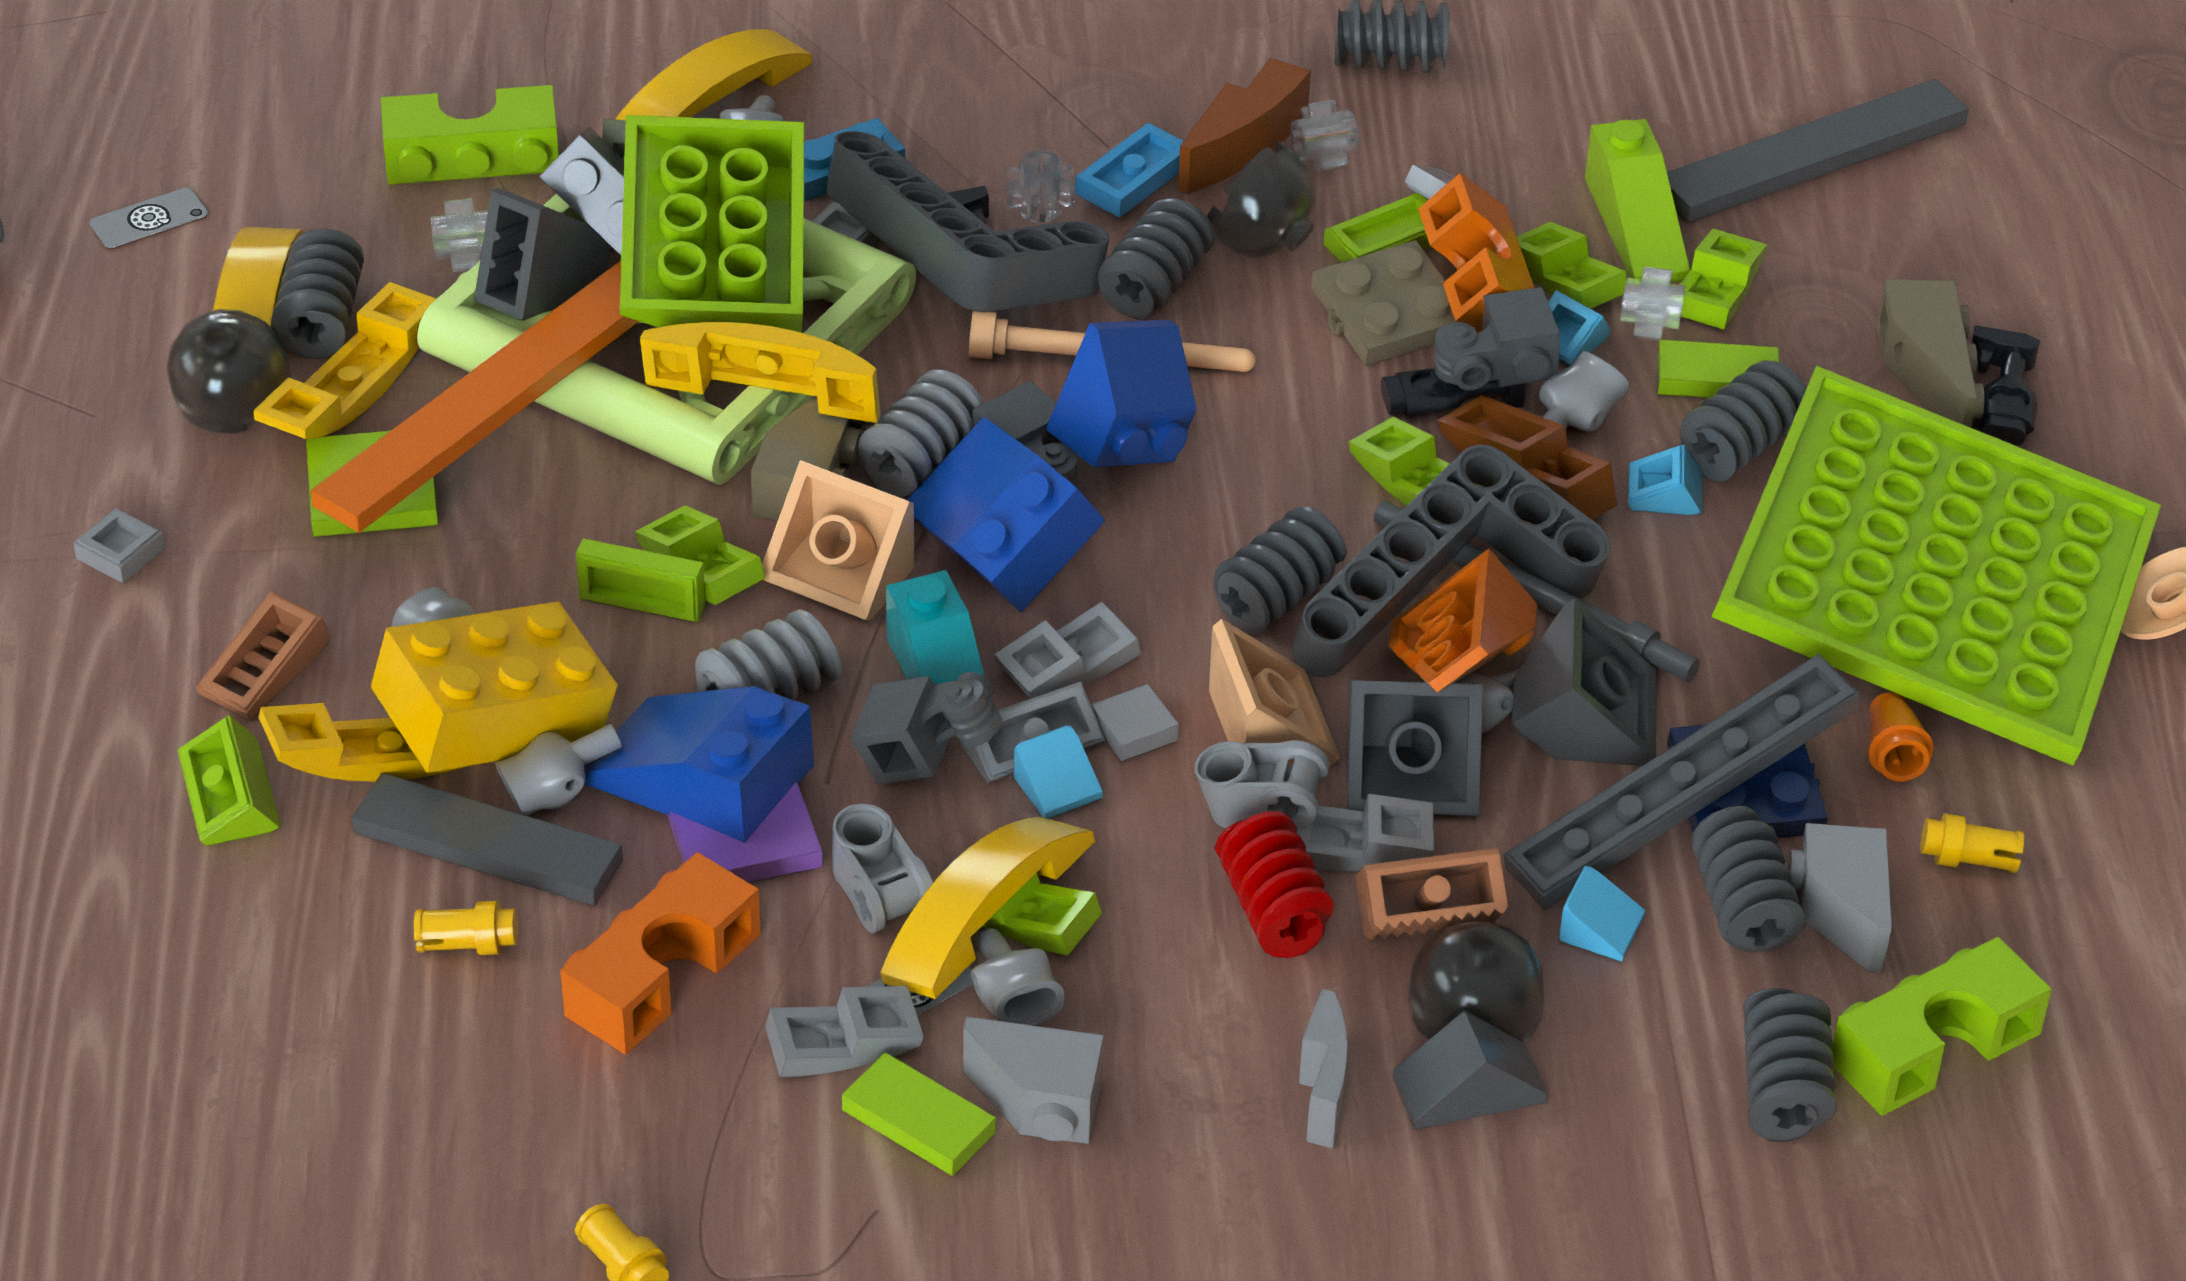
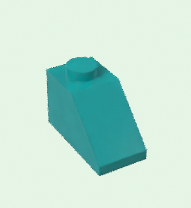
M946 570L886 585L887 642L906 679L930 676L933 683L938 684L956 681L958 676L965 672H975L985 676L969 612Z

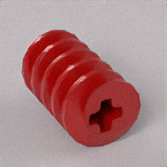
M1266 811L1227 827L1218 837L1214 850L1220 858V863L1229 877V882L1238 896L1240 905L1245 911L1252 929L1257 934V940L1263 951L1273 957L1292 958L1306 954L1319 943L1324 935L1325 924L1333 914L1334 902L1328 891L1324 889L1325 884L1320 874L1315 871V863L1310 854L1306 852V845L1301 836L1296 833L1297 827L1291 816L1281 811Z

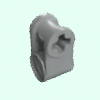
M1297 740L1284 741L1282 743L1220 742L1204 750L1195 762V774L1214 822L1223 828L1266 811H1281L1290 815L1297 829L1309 826L1314 822L1318 813V801L1315 798L1317 786L1325 780L1329 771V759L1321 749L1308 742ZM1294 759L1293 765H1288L1289 761ZM1295 804L1300 805L1297 810H1294Z
M860 803L844 808L834 818L832 837L833 875L852 902L862 925L868 932L874 934L885 929L886 921L912 912L924 893L933 884V881L922 860L913 854L891 821L890 816L883 809L872 804Z

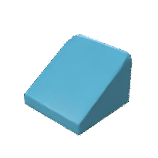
M1557 290L1548 301L1560 332L1559 360L1569 366L1583 351L1592 352L1612 332L1604 316Z
M1685 444L1629 463L1628 505L1632 511L1697 515L1703 512V475Z
M1066 725L1016 745L1014 749V779L1043 818L1049 819L1103 798L1101 786L1081 741L1071 725Z
M1585 865L1564 905L1559 941L1622 962L1645 917V909L1600 872Z

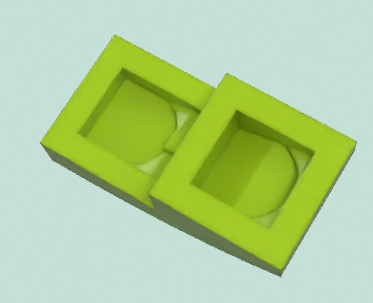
M1550 221L1516 236L1531 279L1549 294L1553 295L1557 290L1592 309L1628 293L1626 271L1589 257L1586 235Z
M1712 228L1695 249L1691 271L1673 292L1669 313L1725 330L1751 287L1765 257L1768 244Z
M1394 416L1348 441L1350 453L1385 490L1405 506L1415 499L1450 464L1436 456L1435 438L1433 435Z
M686 505L635 531L637 541L645 551L704 562L705 600L713 605L723 602L766 578L760 556L726 542L719 519Z
M1036 873L983 927L997 929L1004 937L1022 944L1068 956L1100 917L1102 911L1095 892L1040 883Z

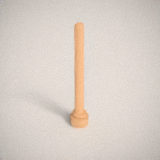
M973 311L969 357L993 360V354L1005 355L1006 349L1076 356L1085 333L1008 325V319L997 318V312ZM1182 342L1187 367L1247 372L1255 365V355L1246 348Z

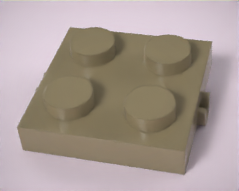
M1416 240L1313 271L1311 289L1328 312V324L1332 333L1336 336L1343 333L1365 366L1435 345V335L1438 329L1446 324L1456 322L1443 286L1445 279Z

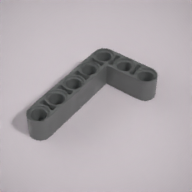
M846 131L835 136L826 187L828 196L840 204L843 209L905 261L912 263L917 271L960 306L973 311L993 312L1094 296L1099 292V268L1106 259L1110 240L1109 234L1103 228L1088 222L1067 221L994 231L880 138L858 131Z
M1482 444L1470 446L1461 452L1308 602L1303 610L1293 640V659L1297 665L1304 668L1306 673L1312 676H1333L1341 671L1477 535L1522 570L1579 599L1584 598L1594 589L1609 555L1610 541L1607 533L1598 524L1502 451ZM1435 520L1442 521V522H1444V523H1446V524L1439 523V522H1437V521H1435ZM1396 557H1398V558H1403V559H1405V560H1407V561H1409V562L1401 561V560L1397 559ZM1356 595L1365 596V597L1371 599L1372 601L1363 600L1362 598H1360V597H1358V596H1356ZM1317 633L1326 634L1332 637L1333 639L1331 640L1322 638L1321 636L1317 635Z

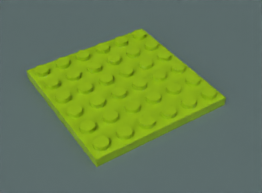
M1816 365L1714 609L1712 618L1809 658L1820 654L1832 667L2074 766L2086 739L2161 504Z

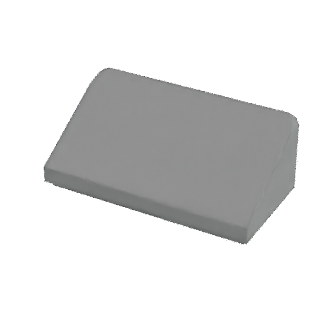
M1080 681L998 710L1002 717V725L994 737L976 747H965L962 744L961 746L984 780L990 783L1014 774V749L1021 742L1066 725H1071L1084 749L1103 743L1105 737Z

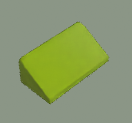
M230 715L177 750L199 839L204 845L208 846L266 834L281 827L260 744L251 732Z

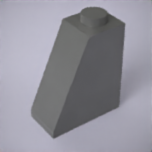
M499 187L492 189L474 301L522 321L554 309L607 271L611 245L589 224Z

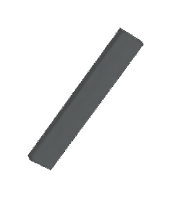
M1935 78L1668 171L1667 175L1676 211L1689 223L1966 125L1969 109Z
M1817 654L1504 853L1505 868L1545 910L1571 893L1585 865L1592 867L1602 874L1860 708V693L1820 654Z

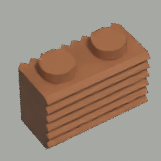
M1498 848L1364 865L1361 871L1355 875L1363 935L1370 941L1377 935L1385 940L1391 933L1397 938L1403 932L1410 936L1417 930L1425 934L1430 928L1438 933L1443 927L1449 931L1456 925L1465 929L1470 923L1476 928L1482 922L1490 926L1508 908Z

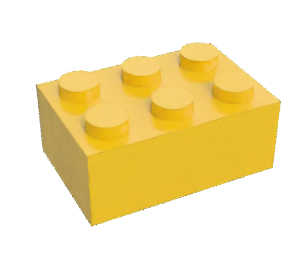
M557 601L388 627L385 630L370 687L425 771L431 773L507 759L520 752L536 736L545 732L559 733L570 742L578 740L606 725L618 684L563 606Z

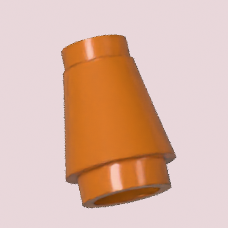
M1894 692L1880 694L1870 705V763L1883 776L1893 781L1904 782L1917 778L1929 765L1934 750L1933 741L1904 696Z

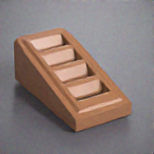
M270 591L195 687L197 693L248 720L252 719L260 711V708L269 703L305 669L331 640L323 618ZM281 633L290 637L286 643L276 638ZM266 648L276 653V656L270 660L260 655V653ZM250 664L263 672L257 678L242 669ZM230 680H234L250 689L242 697L224 686Z

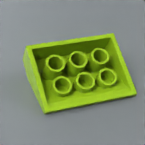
M626 115L620 315L655 327L700 322H734L773 326L802 333L804 122Z

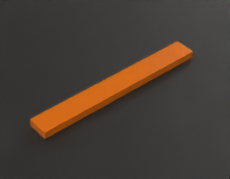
M621 261L311 489L312 507L360 533L637 324L639 321L620 315Z

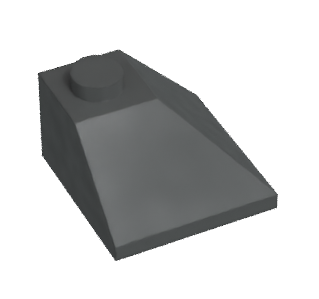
M1574 598L1564 604L1514 677L1512 724L1524 739L1535 742L1553 759L1643 766L1656 757V669Z
M1348 680L1346 722L1347 809L1363 811L1368 794L1432 802L1433 814L1479 816L1483 684H1451L1437 693L1427 683Z

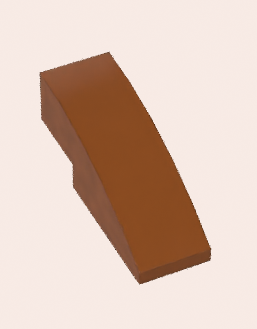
M1269 58L1247 89L1226 83L1180 145L1178 191L1190 194L1216 184L1245 170L1271 153L1286 140L1308 115L1311 70Z
M1483 395L1438 420L1440 432L1460 453L1470 446L1481 444L1492 446L1502 451L1591 520L1617 506L1611 463L1568 447L1565 425Z

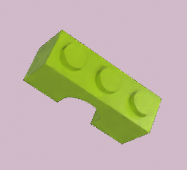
M552 85L495 89L496 104L494 108L487 114L473 119H458L445 114L439 107L438 93L380 97L388 185L543 173L559 157Z
M1999 937L1974 949H1962L1955 953L1946 963L1920 976L1915 974L1906 977L1893 990L1867 1003L1861 1001L1848 1007L1838 1017L1832 1045L1834 1068L1882 1117L1936 1088L1945 1043L1938 1036H1953L1965 1040L1976 1048L1987 1061H1990L2041 1034L2052 989Z

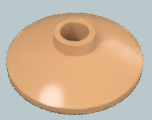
M2186 547L2163 553L2141 566L2120 631L2121 633L2130 638L2149 640L2165 637L2186 628Z

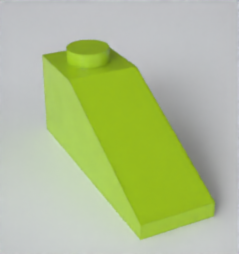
M1619 120L1612 123L1591 125L1585 181L1633 287L1683 281L1690 272L1663 154L1647 120Z

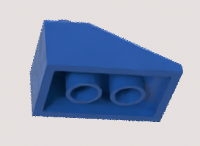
M985 417L974 426L907 499L914 503V520L1020 612L1031 603L1106 521L1078 488L1040 456Z
M755 686L648 697L617 729L616 734L622 747L584 765L585 785L669 816L671 811L745 843L796 782L799 783L814 767L810 706Z

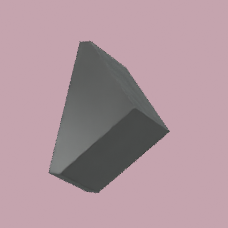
M1465 1010L1393 1070V1080L1414 1130L1544 1104L1547 1101V1092L1525 1043Z

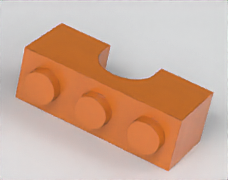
M1459 173L1418 208L1430 246L1444 255L1457 269L1452 276L1443 282L1456 322L1467 323L1473 326L1477 333L1481 332L1483 323V295L1535 288L1506 206L1466 176Z
M696 852L677 870L667 872L659 880L655 889L632 909H626L618 914L610 928L588 947L579 949L570 956L564 967L560 970L564 1016L627 1055L672 1014L669 969L661 963L675 959H686L695 961L716 974L719 973L761 935L759 889L699 852Z

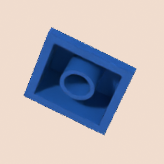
M1171 320L1089 323L1046 430L1094 468L1174 462L1177 454L1182 450L1187 441V431L1197 410L1179 326Z

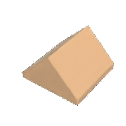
M800 460L762 563L766 577L763 580L864 620L871 621L886 603V585L904 581L914 569V503Z
M1220 619L1212 626L1209 693L1227 740L1239 743L1305 741L1317 746L1326 754L1329 759V766L1336 763L1341 757L1305 669L1223 619ZM1291 759L1288 765H1293L1294 759Z

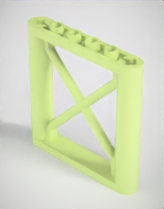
M557 193L543 205L588 224ZM804 218L803 302L825 299L834 303L804 334L832 342L858 355L908 304L916 283L915 266L912 263ZM480 261L469 271L461 274L457 281L427 308L421 319L417 334L418 345L423 352L468 372H471L552 312H543L522 321L474 301ZM588 360L534 402L715 484L722 485L727 483L759 452L767 430L814 396L749 385L723 410L707 403L704 394L678 390L680 400H677Z

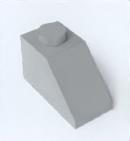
M1806 823L1801 850L1790 849L1787 868L1792 877L1791 885L1794 886L1795 890H1798L1799 905L1805 914L1806 923L1868 972L1882 973L1892 929L1886 829Z
M966 1017L963 1027V1073L1020 1135L1041 1137L1049 1141H1070L1089 1144L1102 1084L1104 1035Z

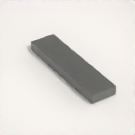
M381 773L352 816L353 832L593 906H595L623 861L622 844L385 773Z

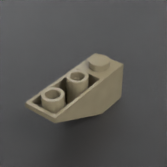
M1885 279L1877 318V330L1883 363L1928 411L1971 428L1973 419H1981L1983 415L1984 387L1982 383H1974L1977 368V350L1975 344H1967L1966 341L1969 334L1970 313L1968 305H1960L1956 281Z
M814 396L767 430L751 469L753 517L778 521L800 460L848 478L847 469L849 464L858 465L859 463L857 449L859 438L863 434L864 425L872 426L874 423L819 414L817 396Z

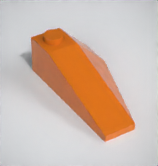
M1488 548L1391 621L1388 646L1407 666L1438 693L1486 665L1502 652L1505 656H1510L1523 648L1535 633L1533 629L1536 628L1537 603Z

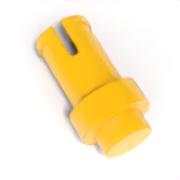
M1944 813L1941 821L1926 818L1921 835L1920 853L1935 856L1934 860L1937 865L1957 868L1959 862L2017 873L2021 859L2016 858V854H2023L2024 832L2016 830L2013 832L1967 824L1966 817Z
M478 901L475 908L416 909L414 941H417L415 947L418 953L431 950L476 949L478 955L501 954L503 946L517 945L519 923L516 908L501 909L499 901Z
M597 1204L589 1208L580 1217L575 1227L577 1239L583 1245H586L607 1266L606 1273L610 1281H668L669 1271L665 1268L667 1263L666 1255L650 1238L638 1237L617 1216L615 1210L609 1204Z

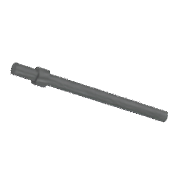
M1384 500L1375 511L1374 522L1386 527L1403 509ZM1469 543L1451 562L1465 567L1485 550ZM1498 558L1536 601L1537 606L1557 615L1565 603L1575 598L1647 662L1686 682H1690L1695 677L1700 666V660L1660 640L1661 635L1658 631L1638 621L1628 624Z

